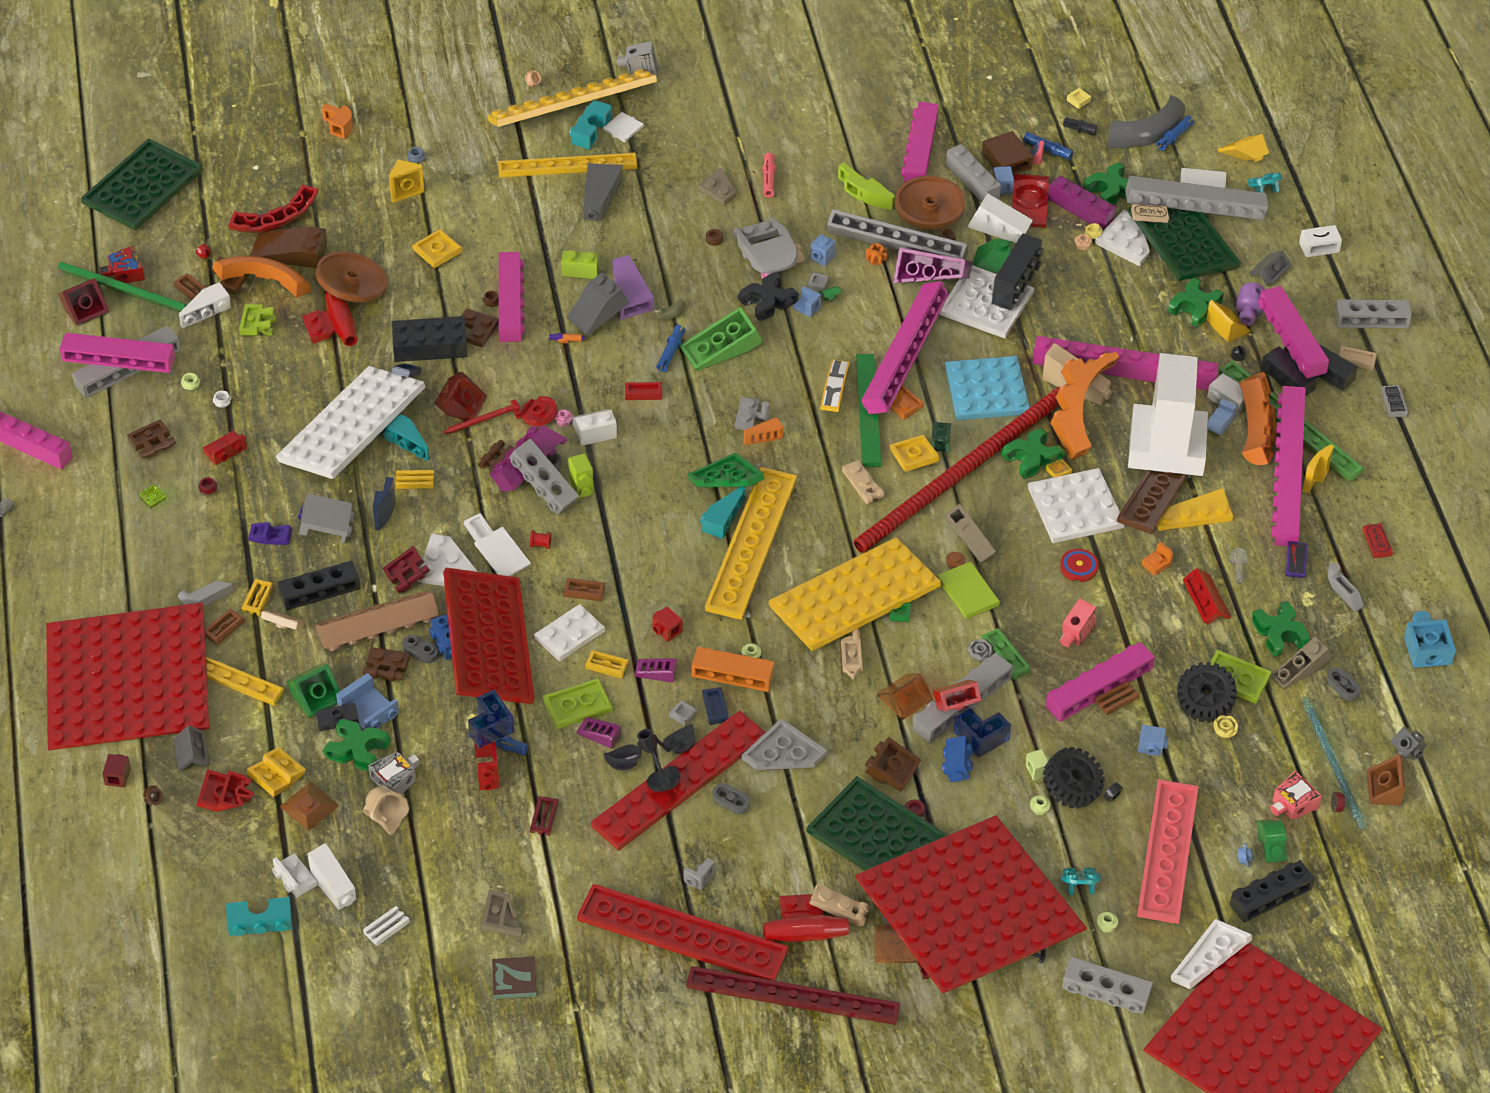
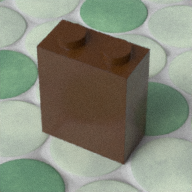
M1013 131L983 141L982 155L993 169L994 167L1011 166L1012 175L1032 169L1033 156Z

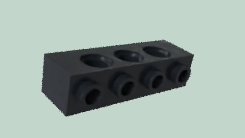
M353 561L343 562L278 582L279 594L286 611L361 589L359 575Z

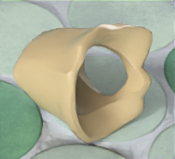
M381 785L369 791L366 796L363 812L379 823L389 835H392L400 826L402 819L408 814L409 806L407 799L399 792Z

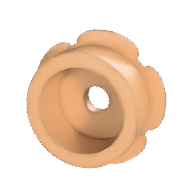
M530 70L525 75V80L530 87H534L541 82V76L537 71Z
M1081 234L1075 237L1074 240L1076 248L1079 250H1087L1092 243V239L1086 234Z

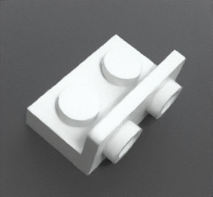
M295 853L282 861H279L277 857L273 859L274 867L272 871L276 878L282 879L287 892H292L296 898L318 886L316 879Z

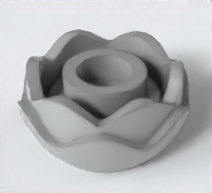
M984 639L973 640L968 646L970 657L976 661H983L985 658L990 657L993 652L991 644Z

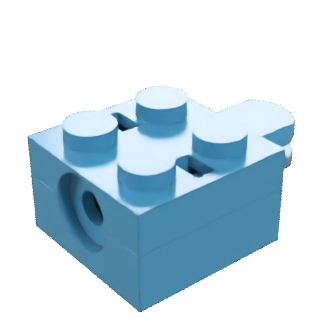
M1416 612L1412 622L1407 623L1404 635L1413 668L1452 665L1456 649L1446 619L1432 621L1428 612Z

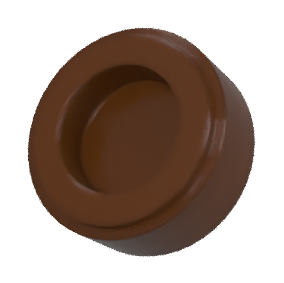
M718 229L707 231L706 242L712 246L720 245L723 242V233Z

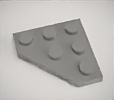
M780 719L742 754V760L756 770L813 768L827 756V750L783 719Z

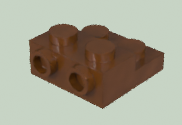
M888 737L884 742L880 741L875 747L876 755H871L865 763V766L868 767L865 773L881 784L883 781H886L902 792L921 759Z

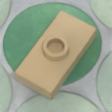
M273 610L263 611L261 615L262 619L276 623L275 626L287 629L289 627L295 630L304 628L305 622L303 620Z

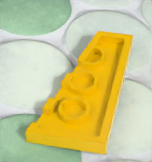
M1221 488L1170 506L1158 524L1159 531L1232 521L1233 514L1224 489Z

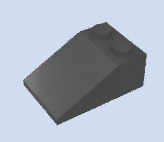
M601 272L587 284L567 318L588 337L629 302L622 289Z

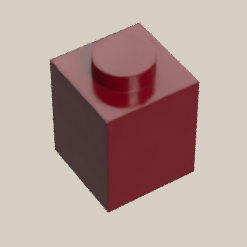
M108 754L102 772L105 785L125 788L131 770L128 756Z

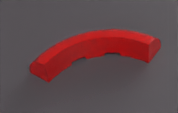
M302 184L296 195L287 205L270 210L267 214L257 215V213L234 211L228 228L229 230L245 233L266 232L281 228L298 219L310 208L318 195L319 189Z

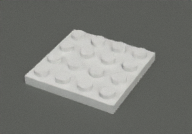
M972 266L970 279L960 278L939 315L1006 338L1033 295L1034 287L1028 285L1025 294H1021L1019 304L1015 305L1012 311L991 304L994 278L997 274Z
M1099 468L1028 483V490L1052 543L1122 529L1125 526L1117 522L1120 511Z

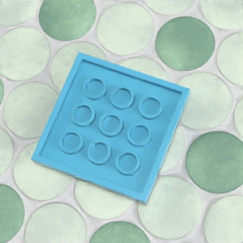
M1017 356L945 362L956 420L1021 415L1030 408Z

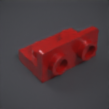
M233 430L202 447L203 453L215 465H218L247 448L246 437L243 434L238 435Z

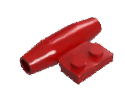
M328 292L325 294L327 311L317 310L302 316L312 344L330 338L329 336L336 332L346 346H353L358 341L356 324L345 300L335 297Z
M812 894L779 896L781 915L784 918L763 923L764 939L781 942L824 941L848 935V919L824 916V910L809 904Z

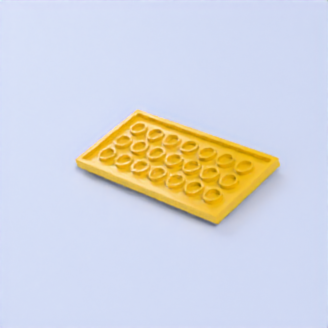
M895 537L769 600V607L811 651H814L889 613L892 609H897L902 604L909 603L941 586V581Z

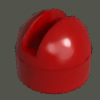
M203 243L196 249L195 253L200 258L207 259V256L210 257L212 252L210 247Z

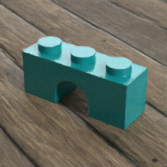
M593 100L586 107L584 114L578 118L576 125L570 129L571 144L590 150L597 140V127L603 128L612 119V105Z
M290 897L268 899V908L261 914L251 913L247 901L226 903L229 936L291 930L292 911Z

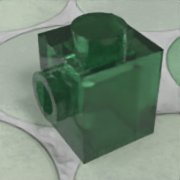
M933 422L931 445L935 451L949 452L952 423Z

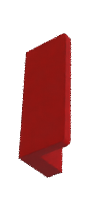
M1196 568L1183 578L1204 623L1209 625L1219 616L1226 619L1231 618L1210 574Z

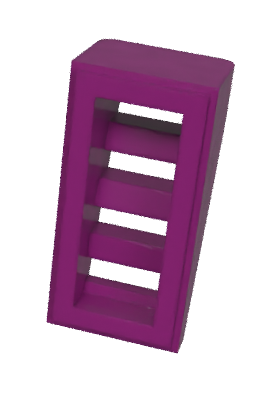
M638 659L635 677L674 682L677 659ZM642 666H646L645 671H641Z
M586 717L576 732L578 735L612 749L621 736V726ZM587 725H590V728L588 730H585Z

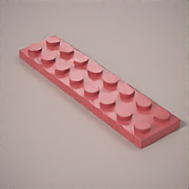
M1158 779L1137 917L1179 924L1198 786Z

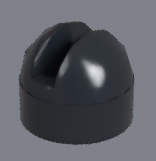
M1241 345L1233 347L1231 358L1235 361H1243L1246 356L1245 348Z

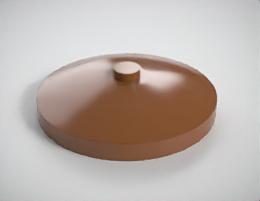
M919 176L906 181L899 187L895 197V208L898 215L914 227L929 230L942 229L953 225L962 217L965 210V196L960 187L948 179L938 176Z
M346 251L329 253L319 260L316 268V278L321 287L333 296L346 301L370 302L376 300L384 294L388 283L384 269L374 260L358 253Z

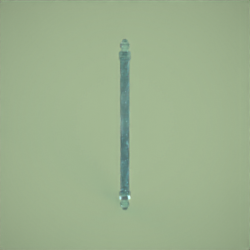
M1303 697L1304 710L1308 714L1353 814L1352 817L1354 821H1357L1359 828L1365 829L1364 816L1359 810L1316 715L1313 704H1310L1309 698Z

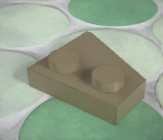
M719 168L698 184L699 191L723 206L736 197V191L722 168Z
M489 890L480 929L520 937L522 930L518 926L517 915L512 907L510 894Z

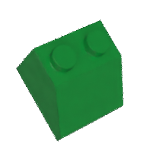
M320 663L286 681L294 699L308 717L315 715L316 711L327 709L337 704L336 694L340 692V689L328 664Z

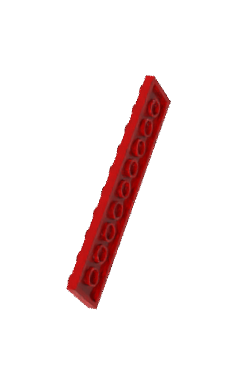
M739 710L695 743L691 749L683 752L662 768L663 770L668 766H674L678 769L680 781L677 786L667 791L656 792L648 787L646 780L592 820L591 827L618 851L741 759L742 754L766 732Z
M594 883L577 915V921L736 973L774 981L777 979L789 950V946Z

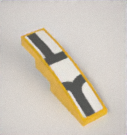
M832 359L820 410L839 412L850 366L849 361Z

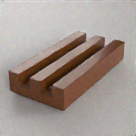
M188 273L173 282L174 287L191 300L200 293L195 287L200 291L206 288Z
M567 578L563 592L564 597L602 602L605 583Z
M230 608L205 629V638L208 637V640L214 641V644L218 645L245 623V620Z
M1126 681L1096 697L1095 703L1108 715L1137 700L1139 693L1134 692V688L1130 687V683ZM1130 694L1128 697L1120 700V698Z

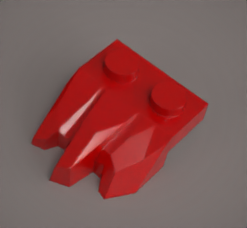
M207 769L196 806L215 812L243 806V802H249L255 794L245 788L249 786L252 780L242 774L229 770L227 774Z

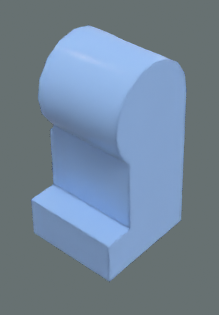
M1221 399L1218 408L1209 418L1207 430L1221 435L1235 418L1237 405Z

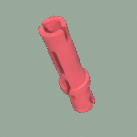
M766 153L762 167L764 173L763 195L770 198L775 194L774 173L776 172L774 154Z

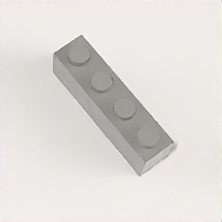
M962 144L947 150L946 166L981 203L987 193L1000 200L1001 184Z

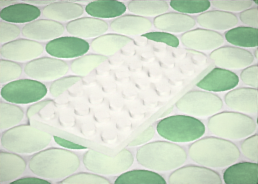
M368 366L276 455L278 462L334 479L426 388L424 382Z

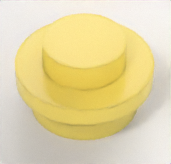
M1096 223L1088 225L1085 234L1091 239H1096L1103 233L1102 228Z

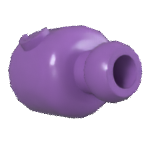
M1246 283L1239 291L1236 306L1240 312L1239 320L1244 325L1253 324L1256 317L1261 316L1264 312L1263 309H1260L1258 300L1260 299L1261 291L1266 289L1259 283Z

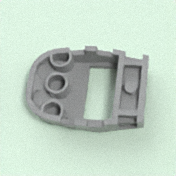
M769 217L767 221L741 229L734 228V238H738L737 245L742 251V256L745 260L748 259L751 262V266L755 270L771 274L789 269L797 263L796 247L787 229L774 218ZM776 235H779V236H780V237H776V238H773V239H770V240H766V241H763V242H760V243H757V244H753V245L750 244V243L757 242V241H760V240H763V239H767V238H770V237H773V236H776Z

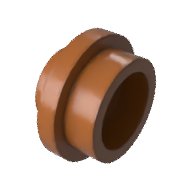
M950 552L946 556V563L949 568L953 569L963 565L965 557L960 552Z

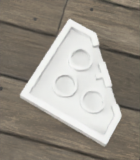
M1125 209L1095 240V244L1138 266H1141L1150 254L1145 235Z
M431 534L423 557L425 562L420 566L421 569L427 565L430 572L425 574V578L419 579L417 582L445 586L443 576L445 567L478 571L451 537Z

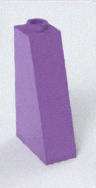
M627 255L613 259L614 283L622 289L629 302L619 311V318L622 320L654 310V297L630 256Z

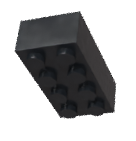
M1022 233L994 278L991 304L1012 311L1015 305L1019 304L1021 294H1025L1028 283L1033 281L1035 271H1039L1042 261L1040 258L1043 253L1041 239Z
M465 316L392 321L394 362L467 357Z

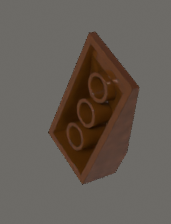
M300 227L260 232L257 235L250 256L268 258L286 265L317 268V264L324 256L327 247L326 229Z

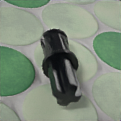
M1066 117L1063 121L1064 127L1078 130V133L1083 132L1095 136L1098 125L1084 122L1082 119L1079 121Z

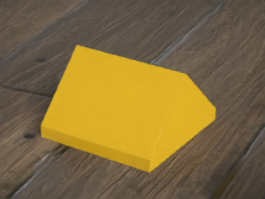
M399 159L396 161L389 174L392 203L424 192L423 168L421 164Z
M1213 300L1209 302L1206 321L1227 342H1231L1251 331L1246 325L1241 323L1239 318L1229 308Z

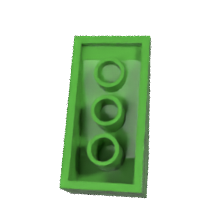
M739 307L681 344L680 348L694 369L699 371L749 352L763 343L743 309Z

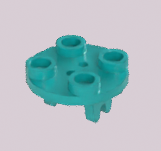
M1281 172L1264 174L1260 178L1248 179V187H1254L1255 192L1264 193L1263 188L1267 184L1270 185L1272 193L1279 192L1278 181L1282 180L1283 177Z
M1091 867L1084 868V871H1076L1075 868H1064L1060 880L1068 883L1069 895H1074V885L1077 884L1089 885V893L1094 895L1095 883L1102 881V875L1096 872V868Z

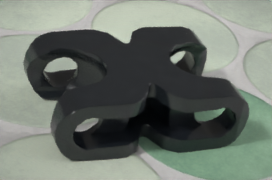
M777 272L763 277L762 285L752 283L740 290L738 301L745 306L758 304L755 308V317L759 321H764L774 315V308L785 310L798 301L799 293L792 287L779 289L782 284V277Z

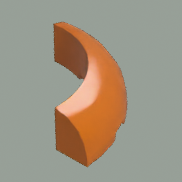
M236 256L213 263L212 269L221 281L244 276V274H256V277L268 280L272 278L279 281L280 285L288 289L296 298L312 292L309 282L298 272L272 259L258 256Z
M1261 372L1239 383L1246 406L1248 421L1247 441L1241 453L1246 460L1255 465H1266L1270 462L1274 454L1272 445L1276 443L1275 408L1270 404L1268 395L1271 394L1265 372Z

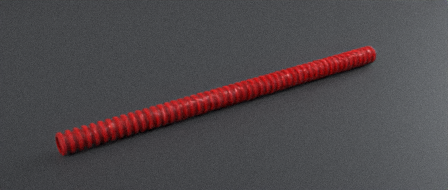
M1058 386L891 511V513L887 514V516L883 517V519L879 520V522L875 523V525L859 535L858 538H855L853 541L855 548L859 552L865 553L1003 449L1004 446L1015 440L1060 406L1055 397L1061 386Z

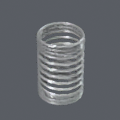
M5 498L0 503L1 506L5 507L3 510L0 508V517L14 506L9 498Z

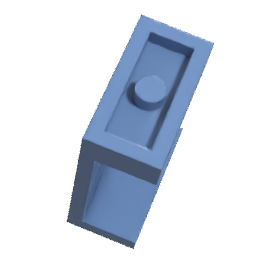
M368 673L336 694L338 706L350 703L356 704L359 718L358 724L362 730L370 727L379 729L381 725L395 718L399 713L398 701L394 699L389 702L374 688L373 677Z

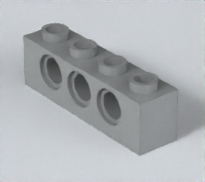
M1337 300L1334 311L1337 328H1409L1411 320L1409 300Z
M531 439L515 449L509 457L513 466L522 472L524 479L533 485L536 493L544 498L548 507L555 511L557 515L571 506L579 497ZM527 461L532 462L534 466L529 465ZM539 475L544 476L546 480H542ZM552 490L557 491L558 495L554 494Z
M1071 957L1063 978L1062 989L1087 996L1093 1000L1106 1002L1111 1006L1128 1009L1133 1013L1144 1014L1151 995L1153 982Z

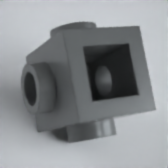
M1403 727L1390 741L1398 749L1396 751L1397 754H1401L1403 759L1415 760L1419 758L1428 746L1423 741L1424 737L1419 732Z

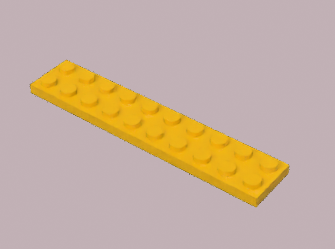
M637 69L633 74L618 75L619 78H606L601 83H588L587 87H574L569 92L560 91L552 97L542 96L538 101L528 100L524 102V105H511L506 110H493L492 114L487 115L488 121L500 127L657 82L656 75L649 71H644V69Z
M764 467L760 468V471L764 473L765 479L753 485L705 604L706 612L739 620L743 619L796 484L797 475Z

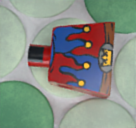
M134 245L109 254L107 256L109 265L100 267L102 276L108 277L113 275L114 280L123 283L145 280L143 266Z

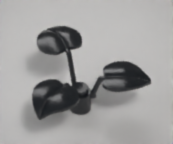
M693 724L685 726L667 736L663 742L658 739L656 734H653L651 729H643L637 735L639 740L637 742L638 747L630 744L604 753L607 763L619 771L629 770L636 766L637 758L641 757L642 750L651 753L658 771L648 777L647 785L656 792L667 791L677 786L680 781V773L674 766H668L662 770L655 754L657 743L667 752L671 750L676 754L686 752L695 743Z

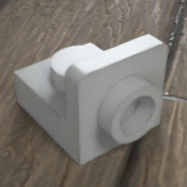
M707 858L703 864L700 863L696 871L686 867L684 869V881L690 887L702 890L715 874V861Z

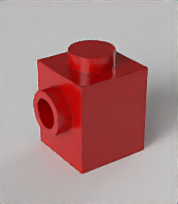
M666 606L652 616L653 631L657 635H661L667 642L683 632V619Z

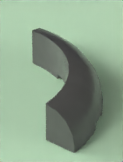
M1170 95L1167 104L1159 112L1148 118L1127 122L1112 121L1107 147L1126 149L1134 145L1143 147L1156 143L1164 137L1167 131H1171L1183 120L1185 114L1184 103L1179 98Z

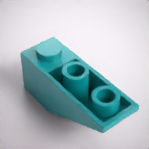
M399 413L383 429V438L428 461L429 449L411 419Z

